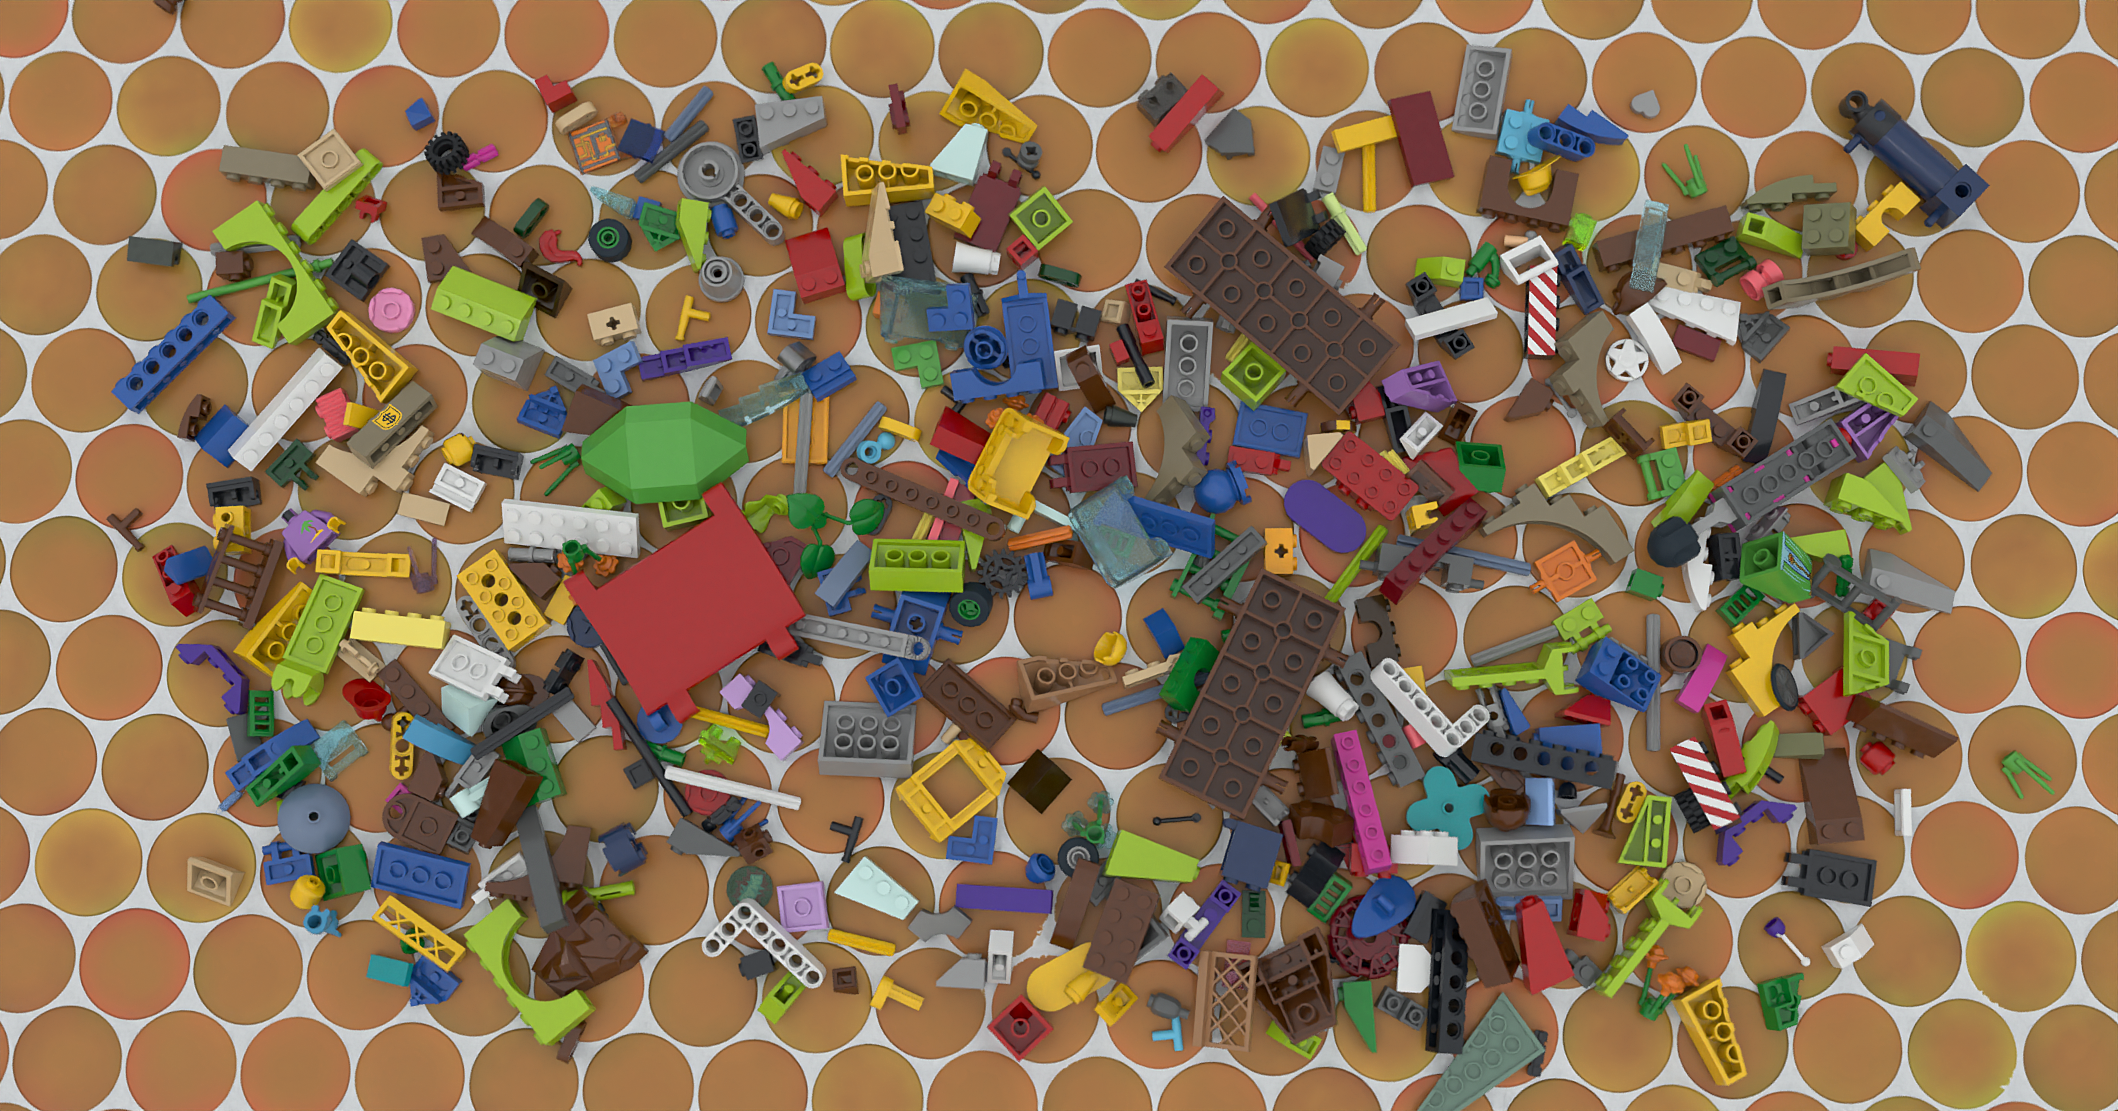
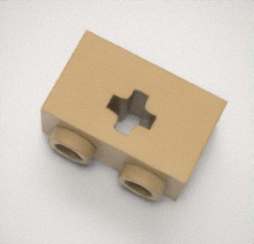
M632 303L587 314L593 339L598 345L609 346L614 344L615 340L622 338L623 340H631L636 338L637 334L642 333L636 308ZM617 322V323H618V325H616V328H617V329H616V330H613L612 327H614V323Z

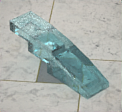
M1645 200L1635 244L1637 247L1632 264L1633 272L1629 288L1650 293L1654 291L1669 204Z
M801 372L759 385L760 392L738 398L740 404L718 410L719 416L743 427L789 405L807 393L808 388Z

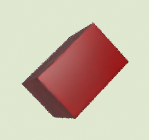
M1122 339L1109 344L1110 353L1117 367L1129 362L1130 357Z

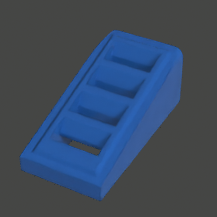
M1507 688L1500 689L1498 694L1510 727V735L1517 736L1530 728V724Z

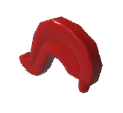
M553 229L544 231L539 238V248L544 258L551 263L559 264L577 261V265L579 267L582 266L583 258L577 251H561L558 249L557 235L561 234V230L555 232Z

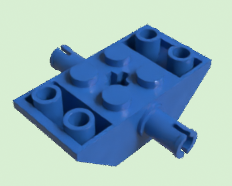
M902 591L895 610L875 604L873 607L875 611L882 614L872 611L871 618L890 623L889 631L918 636L929 641L931 652L926 659L921 661L910 659L915 667L914 673L926 676L937 640L942 639L956 645L960 644V638L953 637L952 635L962 638L963 631L944 626L943 623L952 592ZM917 619H920L921 624H923L922 627L914 630V626L911 625L912 621L916 622ZM921 642L914 645L913 651L916 655L922 654L924 650ZM883 653L882 663L887 664L898 656Z

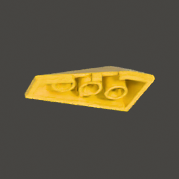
M966 68L939 113L958 126L963 127L965 124L972 125V123L983 125L984 129H987L989 132L1020 143L1028 142L1038 126L989 83Z
M300 581L245 635L233 652L248 664L272 678L277 664L285 660L282 657L313 590Z

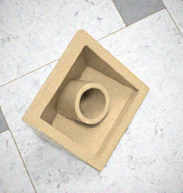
M1340 432L1306 436L1303 441L1305 472L1308 477L1312 475L1341 440L1343 435Z
M190 857L187 868V891L230 907L233 904L245 872L205 857Z

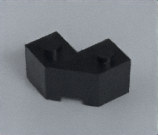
M1322 841L1318 845L1312 844L1306 853L1308 858L1298 872L1294 870L1287 880L1290 885L1286 893L1307 908L1318 898L1327 881L1336 872L1346 856L1337 847L1331 848Z

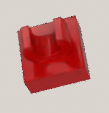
M365 195L356 200L355 209L361 210L359 213L360 219L366 218L367 213L371 215V223L378 221L379 214L386 211L387 202Z

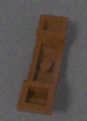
M1078 857L1050 944L1072 950L1101 864Z

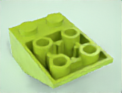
M1849 473L1832 479L1823 504L1830 507V511L1837 514L1846 513L1852 515L1851 518L1859 522H1871L1873 527L1880 530H1887L1905 522L1901 514L1870 481Z

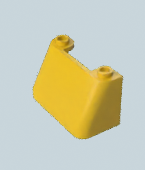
M1006 408L999 417L968 479V489L984 503L1028 520L1036 508L1035 497L1030 493L1050 453L1059 455L1064 452L1070 438L1019 411Z

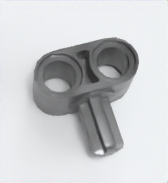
M800 341L789 344L777 358L783 366L774 377V380L778 385L784 387L793 374L796 375L806 371L814 363L817 356Z

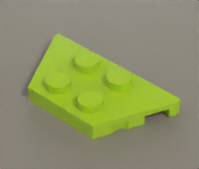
M1852 611L1844 613L1843 696L1846 697L1889 685V641L1882 635L1877 634L1867 623L1862 625L1854 618L1856 614Z

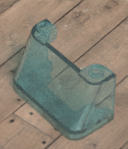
M892 275L882 276L880 283V335L884 337V341L897 344L898 340L900 341L903 340V337L939 341L945 344L944 348L957 351L958 348H964L965 337L971 330L929 332L926 309L928 307L948 306L946 285L951 283ZM971 292L973 312L975 314L978 295Z
M1127 475L1118 478L1069 510L1068 513L1071 524L1102 577L1113 588L1121 587L1140 578L1173 555L1165 540L1159 537L1149 538L1128 500L1134 495V487Z

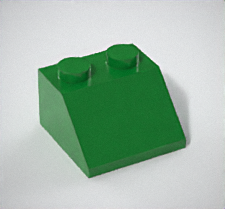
M1456 441L1455 448L1458 467L1462 474L1478 491L1501 493L1506 472L1502 445Z
M362 844L336 848L315 856L319 879L325 885L323 901L371 890V876L366 865L367 855L363 850Z

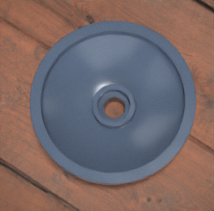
M323 784L304 785L293 790L283 800L278 812V828L285 842L295 850L308 854L323 853L337 846L347 834L350 826L349 806L345 798L332 787ZM311 813L318 814V819L316 821H311L309 819V815Z

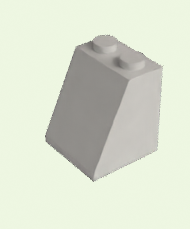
M496 336L481 343L473 365L486 376L528 392L545 350L524 341L514 342L501 336Z

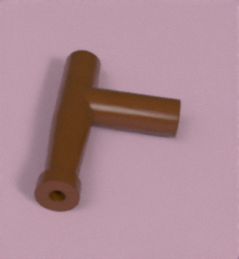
M135 508L122 521L115 514L109 515L107 521L135 547V550L137 552L143 550L145 547L143 543H140L128 529L142 515L141 511Z

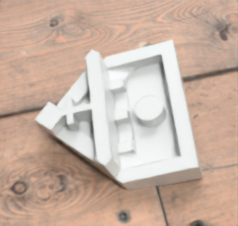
M1399 944L1396 991L1421 993L1429 985L1431 955L1423 945Z

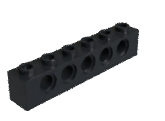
M1483 730L1482 734L1476 733L1471 755V760L1474 762L1609 790L1614 789L1619 762L1613 761L1614 756L1600 753L1599 758L1590 756V751L1576 749L1575 753L1566 751V746L1552 744V748L1544 747L1542 741L1529 739V743L1520 742V737L1506 734L1505 738L1496 737L1497 732ZM1497 743H1502L1504 746V752L1500 756H1495L1492 751L1493 746ZM1519 748L1527 750V757L1522 761L1517 760L1515 756ZM1546 752L1550 754L1551 761L1548 765L1543 766L1539 763V756ZM1567 757L1573 758L1575 763L1571 770H1564L1562 767V762ZM1590 762H1595L1598 765V772L1595 775H1588L1586 773V765Z
M1434 909L1425 1051L1441 1054H1462L1464 1045L1465 999L1467 997L1468 946L1465 939H1462L1459 934L1457 919L1453 918L1450 910Z

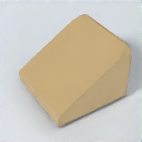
M1106 299L1100 321L1117 326L1128 324L1131 316L1130 305L1125 301Z

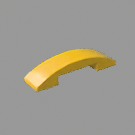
M317 549L315 572L364 577L410 578L412 555Z

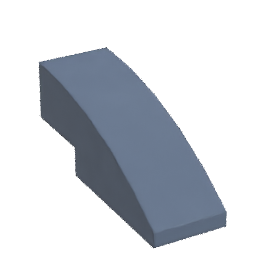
M857 540L832 569L815 594L836 608L870 563L872 550Z

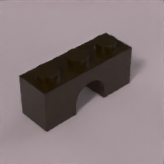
M1383 594L1355 600L1354 606L1358 623H1372L1379 630L1377 642L1364 646L1370 669L1375 668L1386 658L1399 662L1398 657H1401L1399 644H1395L1393 635L1396 634L1394 622L1390 621L1388 612H1391L1389 600L1384 599Z

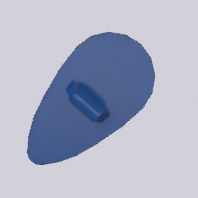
M1391 875V878L1378 879L1367 891L1354 914L1352 934L1357 938L1375 936L1387 931L1407 918L1414 910L1416 904L1415 892L1411 885L1401 877Z

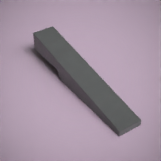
M533 805L525 808L516 826L540 927L548 934L568 926L569 922L559 891L560 883L537 806Z

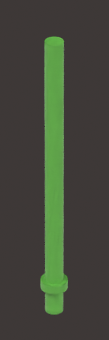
M333 258L321 261L319 259L313 260V263H310L314 269L312 272H323V269L332 266L334 260ZM290 268L187 295V300L191 304L209 295L218 297L270 283L271 277L278 274L290 278L296 277L294 269Z

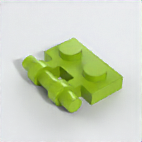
M1592 598L1551 622L1552 625L1556 626L1563 642L1569 638L1573 639L1575 642L1573 645H1576V651L1571 652L1573 655L1579 651L1587 650L1590 644L1597 640L1600 641L1608 633L1612 632V628L1608 623L1602 627L1598 626L1597 621L1604 616ZM1589 627L1592 633L1582 638L1579 632Z

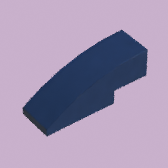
M1565 243L1551 251L1559 264L1557 266V273L1561 275V282L1583 314L1587 315L1604 305L1605 303L1586 264L1581 263L1573 245Z

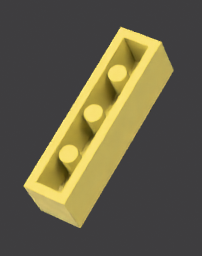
M362 608V612L354 611L350 638L359 641L444 650L449 642L451 623L444 621L445 617L430 615V619L421 618L422 614L408 613L407 617L399 616L397 611L385 610V614H378L376 609Z

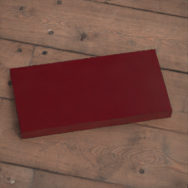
M1431 91L1388 100L1387 103L1411 187L1453 178L1454 173Z

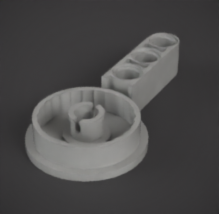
M704 142L695 145L685 153L678 166L677 179L679 187L687 199L709 202L708 208H713L719 204H728V207L732 208L770 245L776 246L784 241L785 233L781 224L743 189L745 180L743 163L741 164L739 155L732 148L719 142ZM710 168L715 169V177L705 176L706 170ZM746 199L747 203L744 206L739 207L736 205L738 200ZM762 214L763 218L759 222L752 221L754 215ZM772 229L779 230L778 235L775 237H769L768 233Z

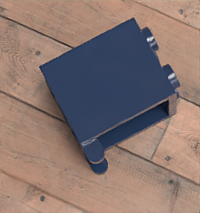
M1231 818L1224 819L1223 826L1231 829L1232 832L1219 875L1224 876V881L1238 885L1239 881L1246 883L1245 888L1260 892L1261 888L1267 889L1283 834Z

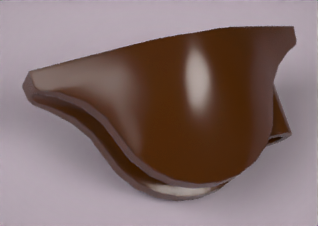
M1631 271L1625 274L1619 280L1617 288L1612 291L1616 300L1612 307V313L1616 316L1644 305L1667 285L1666 281L1663 278L1649 277L1641 271Z

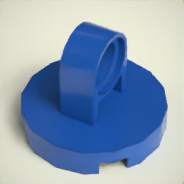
M668 704L649 716L641 707L637 715L639 732L646 740L652 743L666 744L673 741L681 733L683 723L680 724Z

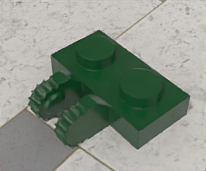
M298 439L265 471L280 487L284 488L293 480L305 491L309 486L297 474L303 469L311 479L316 480L319 477L307 466L316 455Z

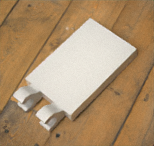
M455 634L429 671L432 677L483 701H487L488 697L491 696L501 703H505L509 697L508 694L504 693L503 689L496 687L501 677L503 676L515 684L522 677L516 673L515 669L508 667L511 662L507 658Z

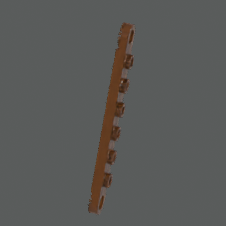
M847 458L841 464L840 471L842 476L862 487L990 541L1001 540L1006 534V525L1001 519L857 458ZM857 464V473L848 475L847 467ZM993 523L1000 525V531L996 535H990L988 531L989 526Z

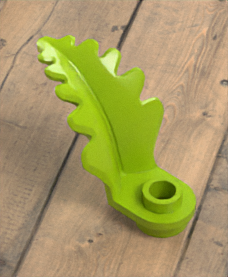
M766 494L758 501H748L744 505L745 510H741L753 529L763 533L766 531L772 515H788L787 498L782 494L777 496Z

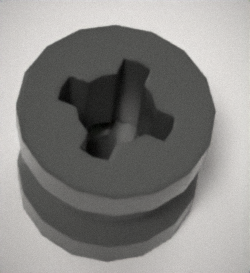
M1031 141L1022 144L1017 156L1018 165L1025 170L1035 169L1042 156L1041 147Z

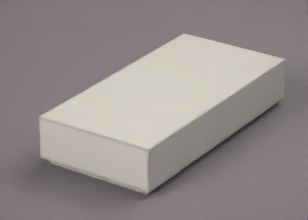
M1911 789L1894 790L1896 836H1912Z

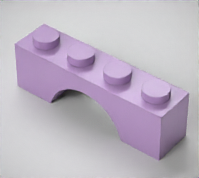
M740 673L720 693L734 709L740 710L743 709L741 705L756 685V682L749 675L744 676ZM770 705L764 713L770 727L769 736L765 744L781 761H784L804 743L800 739L803 734L795 726L790 728L785 722L788 719L779 708L775 711Z

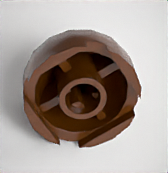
M1508 788L1491 790L1490 796L1484 795L1483 811L1489 824L1503 832L1523 826L1529 817L1531 799L1523 793L1522 797L1516 794L1517 790Z

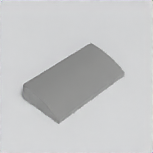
M1467 45L1452 131L1478 138L1498 140L1513 56L1512 49Z

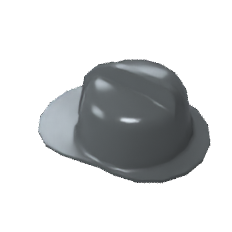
M527 705L494 706L484 719L483 733L485 737L488 738L533 708ZM535 723L534 725L530 726L529 728H527L526 730H524V731L521 732L520 734H523V733H526V732H528V731L534 730L535 727H536V725H537V723Z

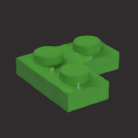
M936 340L891 348L896 372L918 368L922 389L944 385Z

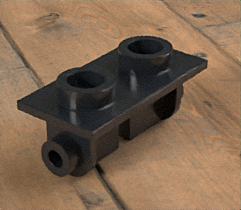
M568 648L565 652L562 651L555 663V666L560 668L559 672L552 669L543 682L545 684L543 688L555 695L565 687H569L570 682L581 668L585 658Z

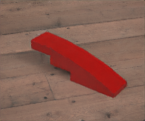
M587 660L591 706L601 707L602 728H612L614 750H627L625 731L605 703L614 697L609 682L597 661Z

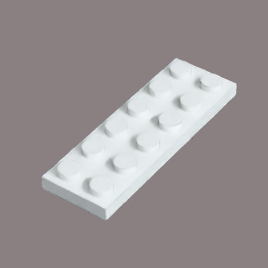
M504 499L502 501L504 543L562 550L563 543L569 540H577L580 545L586 544L596 554L638 558L640 555L638 513Z

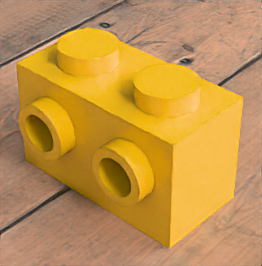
M935 192L925 213L935 222L971 238L981 221V218L974 212L975 208L966 202H962V204L957 203V199L947 193L942 196Z
M245 506L215 507L216 514L213 515V525L216 527V536L213 539L215 550L219 543V540H217L218 532L221 527H225L226 523L235 526L233 533L251 539L250 508ZM229 542L224 555L252 554V549Z

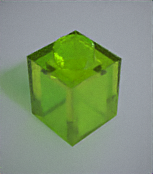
M1576 213L1570 221L1562 244H1572L1575 249L1583 252L1589 244L1597 221L1592 220V217L1588 214Z

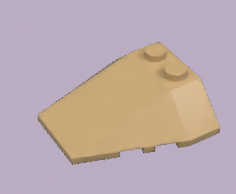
M880 182L872 190L862 264L859 265L861 278H865V283H888L892 280V274H899L904 270L899 242L894 240L893 229H895L894 221H890L888 211L890 210L884 182Z

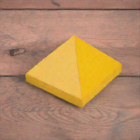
M1276 860L1269 883L1284 887L1289 877L1291 864Z

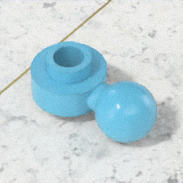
M883 432L878 436L877 442L870 440L861 442L857 447L858 458L870 464L877 462L881 456V449L889 450L895 445L894 435L890 432ZM869 448V454L866 456L865 449Z

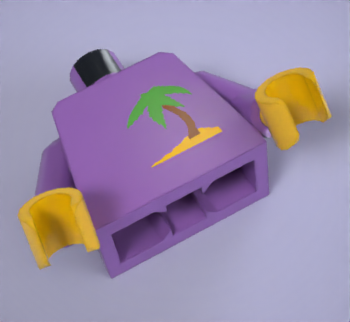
M292 508L285 511L281 518L288 524L282 532V535L285 537L283 543L288 560L287 568L296 575L297 567L305 568L302 562L311 564L317 558V549L325 550L341 534L338 531V526L340 524L345 525L346 523L331 512L313 510L309 512L304 510L299 515Z

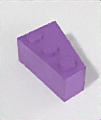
M1865 402L1835 424L1837 427L1847 430L1851 435V448L1857 455L1856 461L1860 463L1869 459L1875 447L1885 437L1884 435L1898 419V416Z

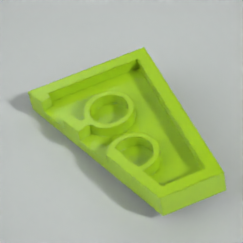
M1867 353L1858 359L1834 387V389L1898 417L1904 416L1918 400L1915 395Z

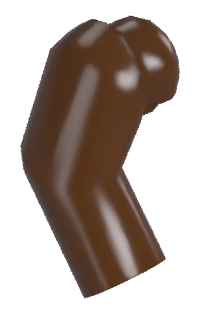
M1012 698L1009 711L1018 720L1037 724L1039 712L1027 713L1022 708V699Z

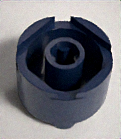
M623 822L598 836L599 843L604 841L606 846L602 849L606 859L615 872L619 870V877L645 864L647 859L646 855L648 852L642 842H637L635 838L637 833L630 822L627 824Z

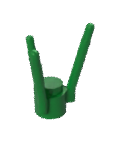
M573 443L568 446L566 444L560 449L530 460V463L534 464L556 456L539 466L540 469L550 466L559 460H562L565 466L570 464L546 490L545 496H548L574 468L580 465L578 460L581 459V455Z

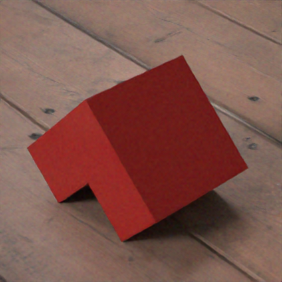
M547 74L535 80L552 113L578 101L566 80L555 86Z

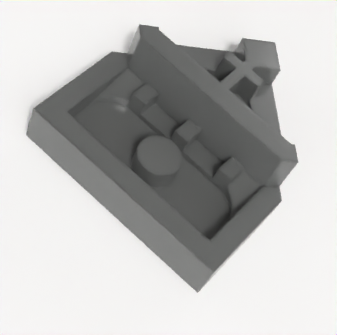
M1235 108L1228 113L1204 140L1206 145L1222 156L1226 155L1227 160L1238 155H1255L1254 130L1251 120Z
M1765 311L1762 314L1747 315L1745 313L1739 315L1742 350L1759 363L1767 357L1790 330L1788 325L1770 314L1769 311Z

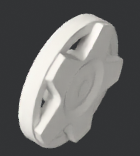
M1631 339L1615 342L1605 355L1607 371L1619 381H1634L1640 378L1648 367L1649 358L1645 348L1640 343ZM1623 344L1622 349L1615 348L1616 346ZM1635 347L1638 348L1640 352H1636ZM1609 358L1615 362L1613 367L1610 365ZM1644 363L1643 368L1640 372L1638 365ZM1624 372H1627L1630 377H1623L1620 375Z

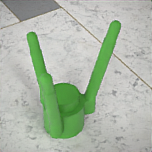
M1684 144L1686 156L1694 178L1686 181L1687 186L1681 182L1666 163H1662V167L1680 187L1684 196L1689 194L1691 199L1708 192L1703 178L1698 156L1694 155L1692 157L1688 144Z
M2014 750L2001 761L2004 765L2001 770L2007 775L2020 799H2023L2024 795L2012 772L2017 775L2023 770L2051 795L2055 794L2054 790L2033 771L2048 781H2051L2052 778L2028 761L2021 753Z

